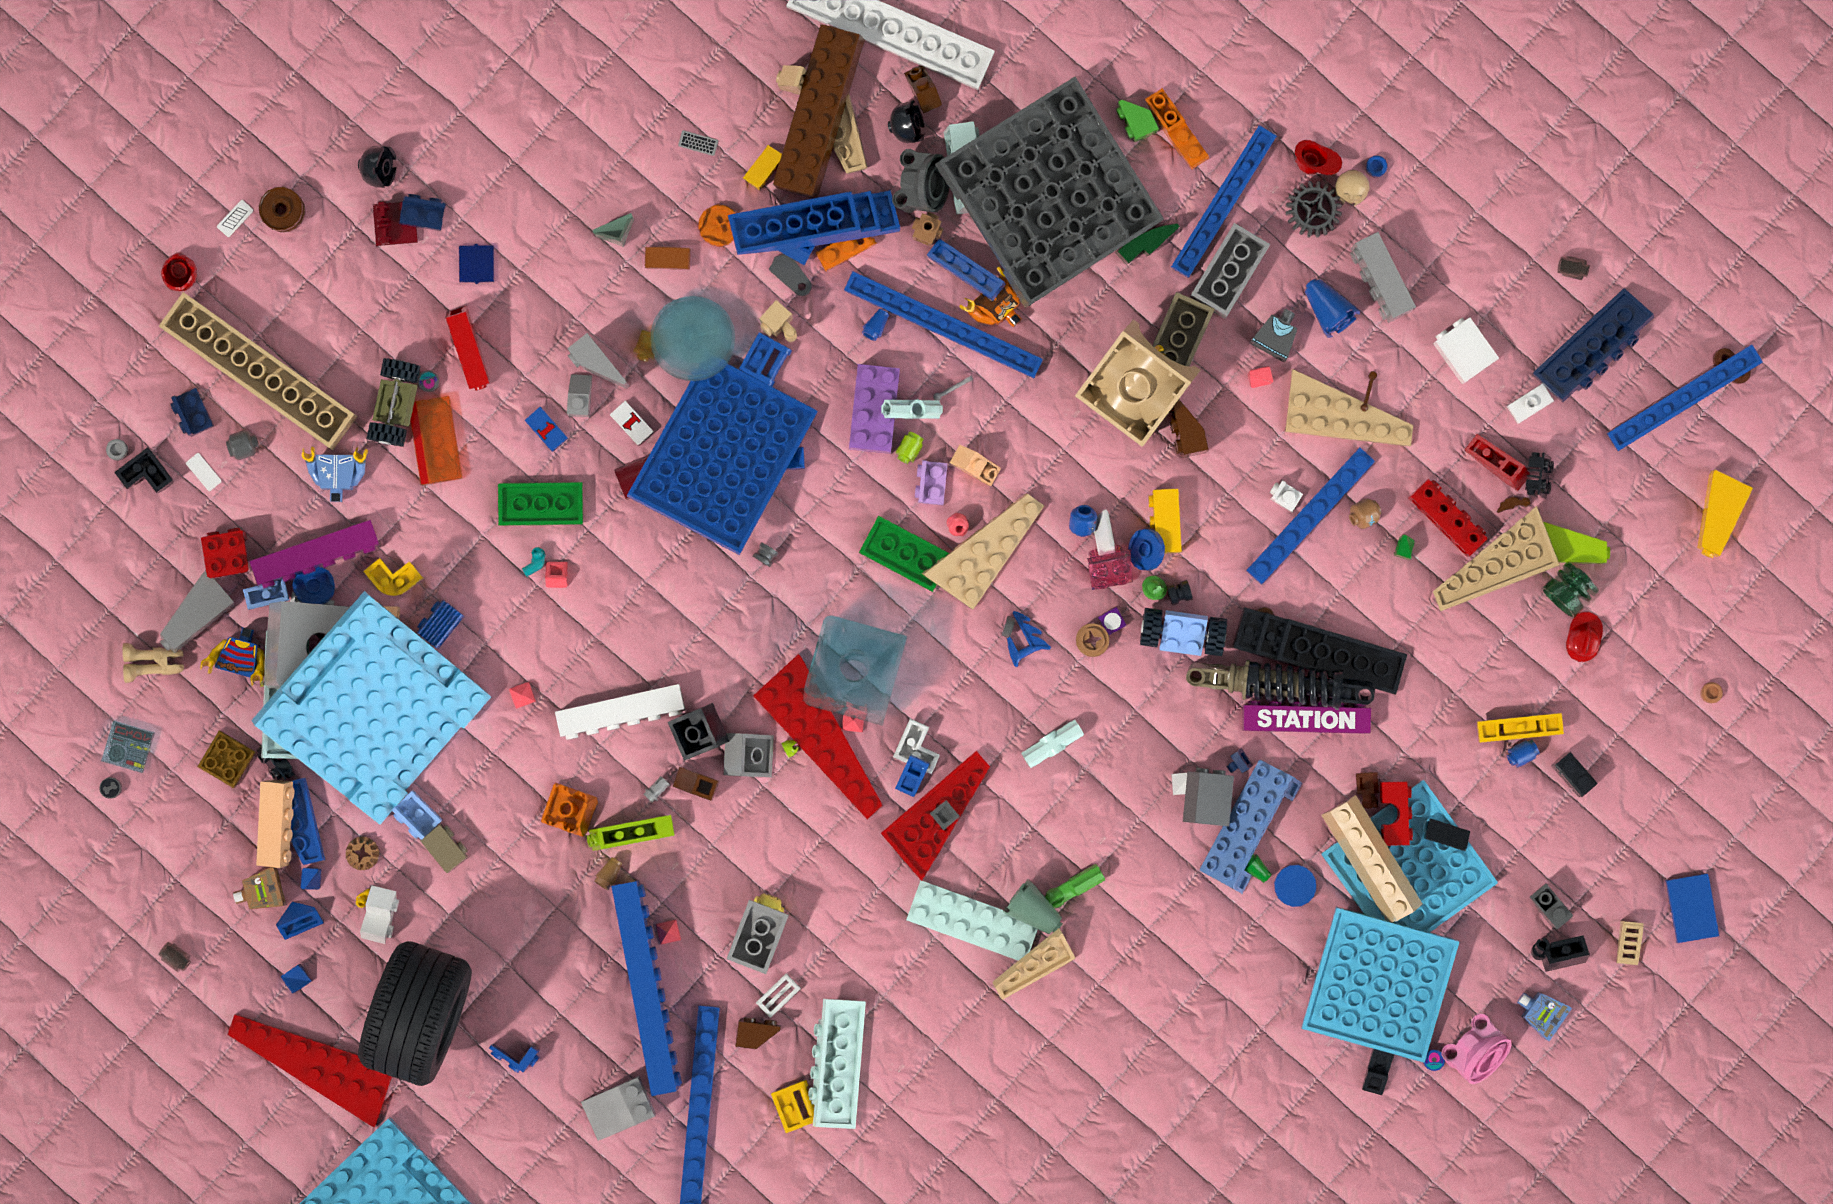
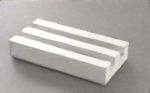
M786 973L756 1004L771 1018L801 988ZM787 980L789 983L764 1006L762 1002ZM793 986L795 989L770 1012L768 1008Z

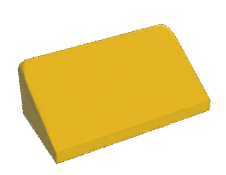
M767 145L743 179L760 191L777 169L782 154Z

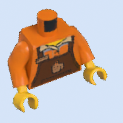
M998 266L997 271L1001 274L998 278L1003 280L1006 285L997 297L992 301L981 293L974 301L964 298L968 301L967 307L959 305V307L968 312L977 322L999 325L1002 321L1006 320L1014 328L1022 320L1014 311L1020 305V299L1003 274L1004 271Z

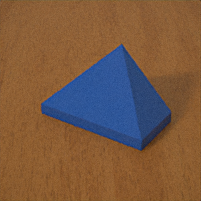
M291 902L276 926L283 938L287 940L324 924L315 907Z

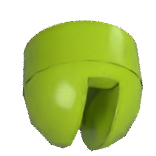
M786 740L781 743L788 758L798 752L799 746H794L797 743L794 740Z

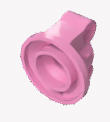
M1485 1014L1474 1016L1471 1022L1472 1029L1466 1032L1456 1045L1447 1044L1444 1046L1441 1053L1448 1066L1456 1068L1460 1075L1471 1084L1480 1083L1496 1071L1509 1054L1512 1046L1511 1040L1498 1030ZM1481 1023H1487L1486 1028L1478 1029ZM1457 1052L1456 1058L1448 1059L1451 1053Z

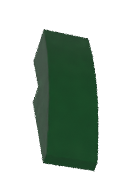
M1171 224L1152 229L1123 245L1115 253L1126 265L1141 251L1146 256H1149L1180 226L1178 224Z

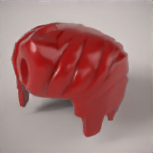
M180 252L171 255L161 269L163 282L172 291H186L190 289L197 280V268L194 261Z

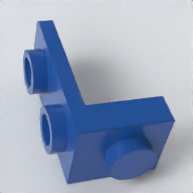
M491 1044L489 1047L492 1050V1056L500 1061L504 1059L509 1062L508 1067L517 1073L519 1071L525 1072L529 1065L533 1067L540 1058L537 1055L540 1050L534 1046L530 1047L521 1062L495 1044Z

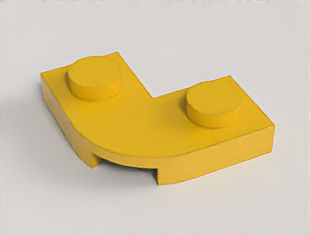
M381 558L363 571L380 592L390 596L404 594L423 579L410 561L394 574Z

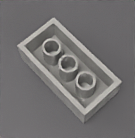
M1234 223L1189 298L1214 308V313L1226 319L1270 244Z
M1379 232L1356 242L1351 248L1350 256L1355 264H1359L1362 270L1359 272L1364 283L1368 282L1371 288L1369 290L1370 296L1373 301L1377 300L1380 306L1378 311L1382 319H1386L1390 323L1414 310L1416 306Z

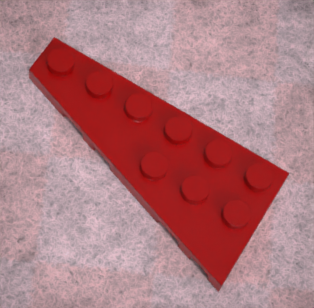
M977 751L881 832V835L921 881L925 878L990 769L989 764ZM947 800L960 817L943 830L930 813Z

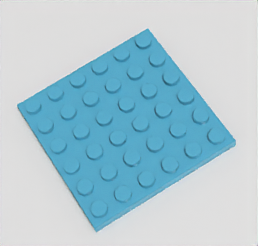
M1422 780L1411 788L1412 796L1408 798V807H1412V819L1409 820V828L1413 829V841H1410V845L1387 847L1423 903L1416 911L1394 923L1431 932L1498 882L1469 842L1466 851H1461L1424 839L1430 818L1456 827L1458 826L1426 782ZM1388 804L1370 818L1380 835L1381 824L1393 823L1397 818V809L1394 805ZM1336 842L1321 853L1322 857L1365 915L1385 920L1339 843Z
M1336 907L1301 1028L1424 1063L1459 946V940Z

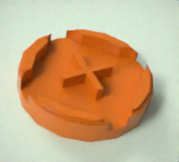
M717 204L703 211L699 218L698 228L705 242L712 246L723 247L734 241L728 215L735 214L733 209L726 205Z

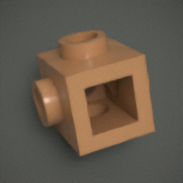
M928 212L927 215L922 213L920 218L916 217L912 229L915 230L912 239L932 247L935 238L939 240L944 229L941 227L942 221L938 220L939 216ZM929 226L931 230H925L924 228Z

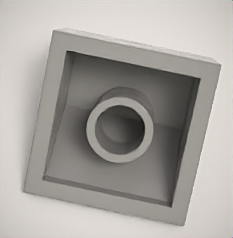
M726 733L729 742L725 743L724 775L772 778L774 735Z

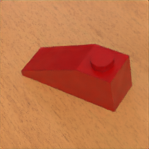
M1478 434L1464 449L1466 453L1516 491H1519L1526 482V479H1528L1527 475H1530L1525 465Z

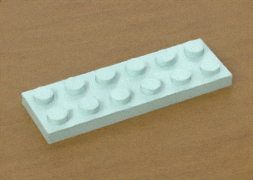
M921 880L906 919L907 921L1018 961L1030 952L1038 930L1003 913L1002 909Z

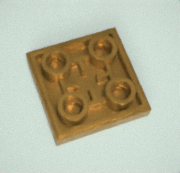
M219 730L197 767L230 787L235 788L256 751Z

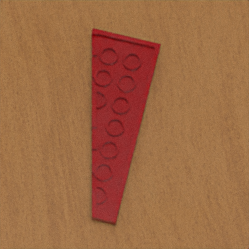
M797 654L758 690L753 697L868 820L883 805L805 662Z
M234 1014L227 1035L368 1125L376 1127L392 1076L366 1068L359 1060L358 1054Z

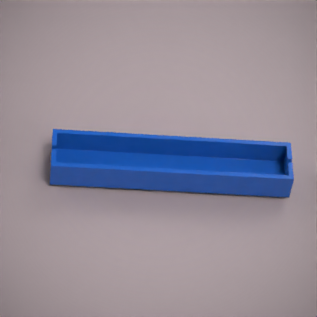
M639 880L611 886L651 1096L676 1092L679 1086H681L682 1080L680 1072L675 1070L678 1060L676 1051L671 1049L674 1039L672 1030L667 1028L670 1018L668 1009L663 1007L666 997L664 988L660 989L659 986L662 976L660 967L656 968L655 960L658 959L656 946L652 947L651 939L654 938L652 926L647 924V918L650 917L648 905H644L642 898L646 896L644 884H640Z

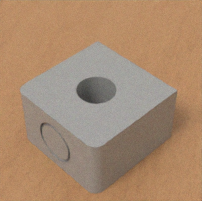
M285 601L269 603L265 685L271 689H279L308 656L306 643L309 637L315 635L322 640L350 607Z

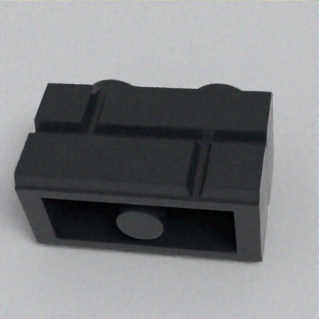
M1570 751L1565 752L1551 765L1570 788H1573L1572 791L1578 797H1583L1598 784Z

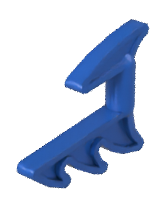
M1013 611V615L1029 646L1018 651L1011 637L1007 638L1010 657L1014 666L1018 667L1019 661L1022 658L1042 649L1050 650L1051 646L1039 637L1032 635V633L1041 635L1042 631L1023 623V621L1029 622V617Z

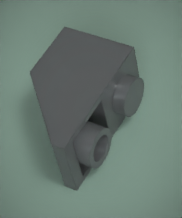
M1546 883L1530 896L1540 914L1553 929L1558 930L1573 917L1572 913Z

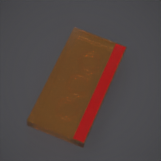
M450 396L414 401L410 421L421 486L463 479Z

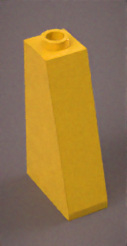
M1713 470L1709 474L1697 548L1702 550L1701 554L1712 559L1713 557L1721 556L1753 489L1717 470Z

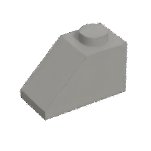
M571 374L567 401V415L569 417L590 418L592 375Z

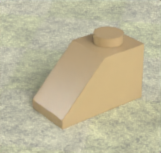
M783 65L782 71L779 70L776 78L778 87L783 91L800 95L806 69L802 66Z

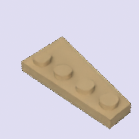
M848 94L845 109L833 146L847 174L868 169L850 94Z
M1058 928L992 983L1003 1000L1076 958L1060 928Z

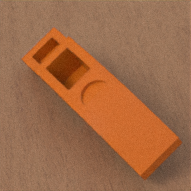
M1163 88L1145 99L1162 130L1191 170L1209 159V155L1189 129L1185 119Z

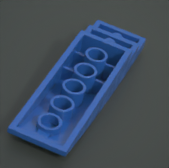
M891 190L874 194L871 191L852 194L850 191L728 215L737 255L803 248L900 232V224L892 202Z

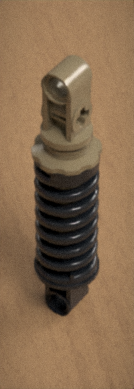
M1247 660L1242 667L1231 663V666H1226L1223 664L1195 662L1189 666L1186 674V680L1192 686L1218 690L1226 689L1228 693H1233L1234 691L1241 692L1243 700L1250 697L1253 698L1254 693L1256 700L1262 699L1263 694H1265L1267 701H1272L1274 696H1276L1277 701L1282 703L1288 697V702L1294 704L1297 698H1299L1300 704L1305 705L1310 696L1311 705L1317 706L1321 697L1323 707L1332 706L1335 710H1339L1341 702L1368 705L1374 700L1375 686L1372 682L1344 679L1343 670L1329 672L1328 678L1330 679H1327V671L1325 669H1321L1319 678H1316V670L1310 668L1308 676L1305 677L1303 667H1299L1297 672H1293V667L1288 665L1286 671H1282V666L1277 664L1275 669L1271 670V665L1265 663L1263 669H1261V664L1258 662ZM1199 671L1202 677L1195 678L1191 672ZM1367 689L1371 694L1369 696H1362L1360 691Z

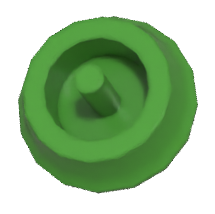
M1149 576L1143 581V593L1148 599L1160 600L1166 595L1167 586L1160 577Z

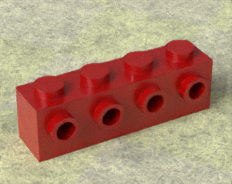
M1425 480L1408 499L1466 557H1470L1488 539L1485 536L1486 531L1478 524L1475 526L1470 521L1471 516L1465 510L1460 511L1455 506L1457 504L1450 495L1445 496L1440 491L1442 489L1435 480Z

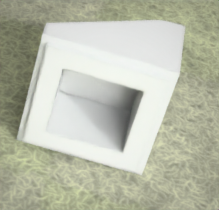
M1187 773L1171 774L1173 795L1185 794Z

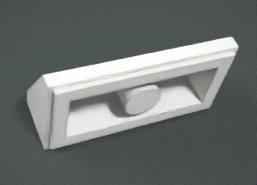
M1103 510L1097 516V524L1094 531L1100 558L1115 555V543L1109 513L1107 510Z

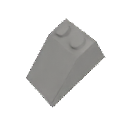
M588 333L568 348L570 352L568 357L577 368L581 365L584 370L625 389L630 387Z
M749 900L727 960L766 974L789 914Z
M639 1076L581 1102L598 1141L656 1116Z

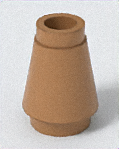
M611 857L595 875L596 879L594 882L602 888L609 890L615 883L622 863Z

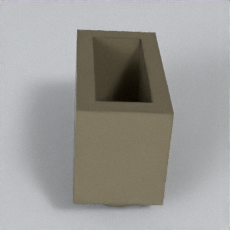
M440 824L420 842L446 873H450L468 858L466 854L468 850L462 842L457 843L454 840L453 836L455 834L449 826L446 825L444 827Z

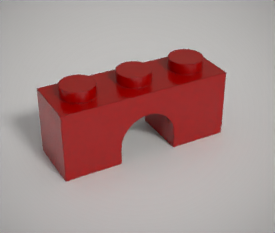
M1407 781L1380 782V803H1390L1397 809V818L1393 823L1381 824V837L1387 846L1410 845V841H1413V829L1409 828V820L1412 819V807H1408V798H1411L1412 791Z

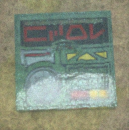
M113 721L101 761L143 773L155 732Z

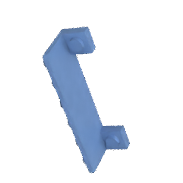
M1259 760L1230 812L1229 826L1222 827L1200 871L1243 894L1252 877L1251 874L1244 871L1283 798L1285 797L1293 801L1302 782Z

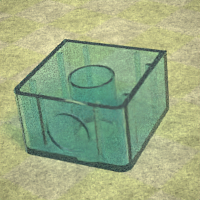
M827 616L822 623L805 683L804 702L809 706L883 726L907 636L840 617ZM856 660L864 664L868 674L861 680H849L842 674L840 667L847 661Z

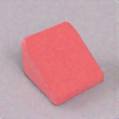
M546 562V587H567V562Z

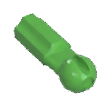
M1094 864L1071 877L1060 886L1049 889L1045 894V898L1056 909L1071 898L1079 896L1105 881V878L1098 865Z

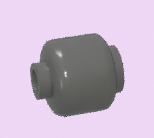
M248 430L233 433L229 436V440L226 441L230 456H234L237 460L254 456L256 454V447H259L256 435H251Z

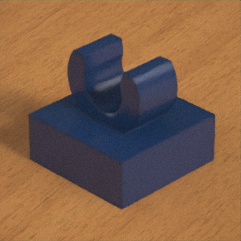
M1240 748L1231 755L1233 761L1226 767L1231 773L1238 768L1244 773L1253 764L1243 749Z

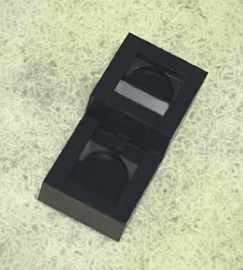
M1376 1049L1372 1050L1362 1090L1383 1095L1394 1054Z

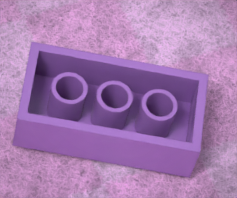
M858 364L849 450L891 454L895 418H884V415L881 413V405H883L884 400H897L900 368Z

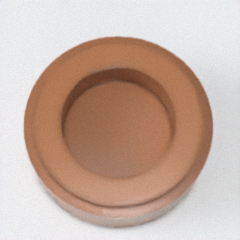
M1710 682L1703 685L1700 695L1703 701L1712 704L1721 700L1723 691L1719 684Z

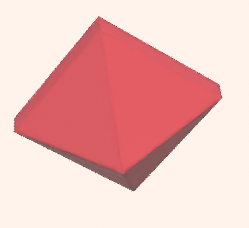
M529 682L509 689L516 709L536 702Z
M844 709L842 730L863 732L865 712Z
M677 920L656 924L660 945L681 940Z

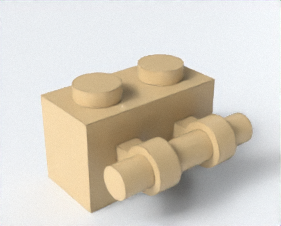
M776 300L759 318L760 327L768 336L773 334L777 337L783 331L785 339L788 342H793L797 338L795 328L789 324L793 320L792 313Z

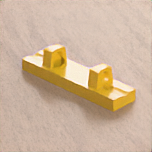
M1562 713L1477 722L1479 743L1564 734ZM1502 724H1503L1504 735H1503L1502 732H1501V725H1502Z

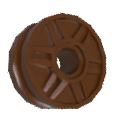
M274 187L261 197L259 215L262 221L272 230L280 233L291 232L297 229L303 222L305 204L302 198L292 189ZM286 205V212L279 215L277 212L278 207Z

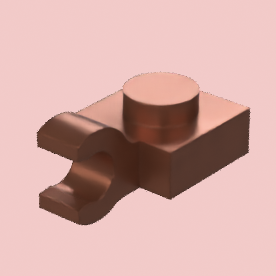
M1378 772L1356 773L1357 794H1362L1363 808H1378V799L1374 795V793H1379Z

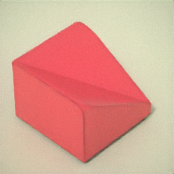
M1269 366L1248 372L1251 388L1273 383Z

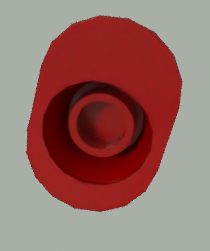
M1302 140L1295 146V161L1299 169L1306 174L1321 173L1332 175L1339 172L1342 168L1343 162L1341 157L1332 149L1311 140Z
M1582 612L1577 614L1570 624L1566 650L1568 655L1578 662L1592 660L1599 651L1603 635V625L1597 615L1591 612Z

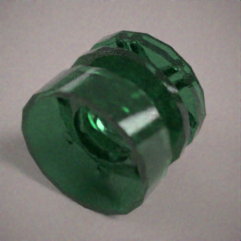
M1566 562L1563 565L1565 572L1562 570L1557 571L1561 582L1551 578L1542 587V591L1561 611L1571 618H1575L1584 609L1579 599L1590 602L1592 598L1589 594L1596 596L1599 590L1585 572Z

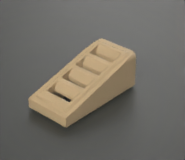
M1620 921L1616 963L1638 965L1644 923ZM1626 929H1636V933H1628ZM1625 937H1635V942L1625 941ZM1624 945L1635 946L1634 950L1624 949ZM1623 953L1634 954V958H1624L1622 956Z

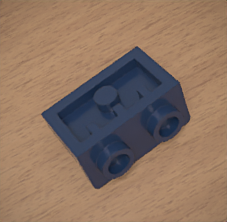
M408 194V197L404 196L402 201L399 224L441 231L446 203H441L442 200L438 198L424 200L419 195Z
M197 388L179 396L174 395L171 397L173 401L170 403L175 415H179L181 419L179 426L184 434L187 433L190 437H193L214 427Z

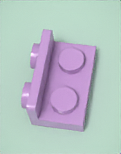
M922 460V465L918 464L917 477H921L920 486L916 485L915 498H919L918 503L943 506L948 463Z

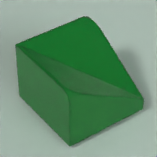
M1404 534L1400 536L1394 556L1411 560L1415 540Z

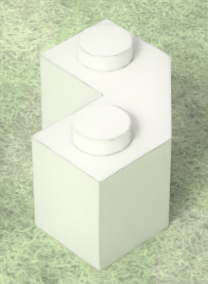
M371 885L366 901V914L360 930L361 938L386 944L387 938L392 937L394 926L391 925L393 914L397 911L399 905L396 891Z

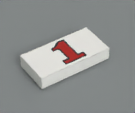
M626 401L610 414L638 446L654 433Z

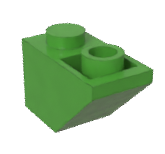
M1124 100L1118 101L1116 112L1120 120L1124 119L1127 125L1125 127L1126 134L1129 139L1133 138L1134 143L1158 132L1159 128L1149 109Z

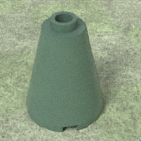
M1026 879L1025 884L1021 885L1009 901L1008 907H1005L1003 913L1047 934L1055 932L1063 924L1060 922L1062 919L1060 914L1029 879Z

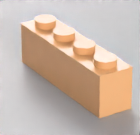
M269 779L260 782L257 866L281 868L289 865L291 860L290 841L292 839L291 820L293 818L292 799L295 793L292 781Z

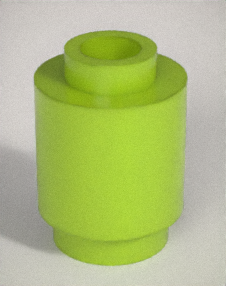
M909 431L903 437L895 452L898 455L897 459L905 464L909 462L914 463L923 446L922 442L924 439Z

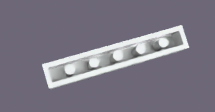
M680 684L556 711L555 715L560 737L565 736L566 740L578 738V733L586 732L587 735L599 733L598 729L607 727V731L620 728L619 724L627 723L628 726L640 724V719L648 718V721L661 719L660 715L668 713L669 717L681 715V710H685Z

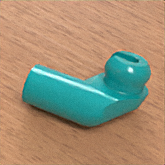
M535 547L532 550L531 563L522 568L526 577L544 567L546 555L545 551L540 547Z

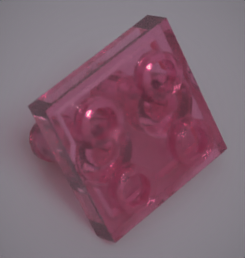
M1116 545L1117 552L1115 550V553L1099 556L1098 549H1096L1097 555L1095 556L1094 550L1089 552L1090 558H1087L1092 590L1105 589L1133 582L1129 550L1123 551L1121 545Z

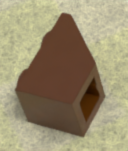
M914 67L904 73L923 114L942 106L936 86L925 67Z
M679 767L673 787L713 801L719 781Z
M743 1017V1021H738L735 1047L757 1049L781 1030V1025H777V1021L764 1020V1023H758L756 1018Z

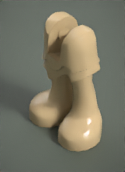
M123 643L124 662L154 660L158 663L144 665L124 664V682H133L137 676L147 674L172 675L184 671V665H167V657H183V650L179 649L176 653H173L171 649L167 651L161 647H152L153 650H138L130 643Z

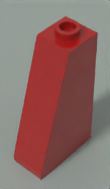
M467 305L447 311L445 318L469 390L473 388L475 391L487 387L486 384L490 383V379Z

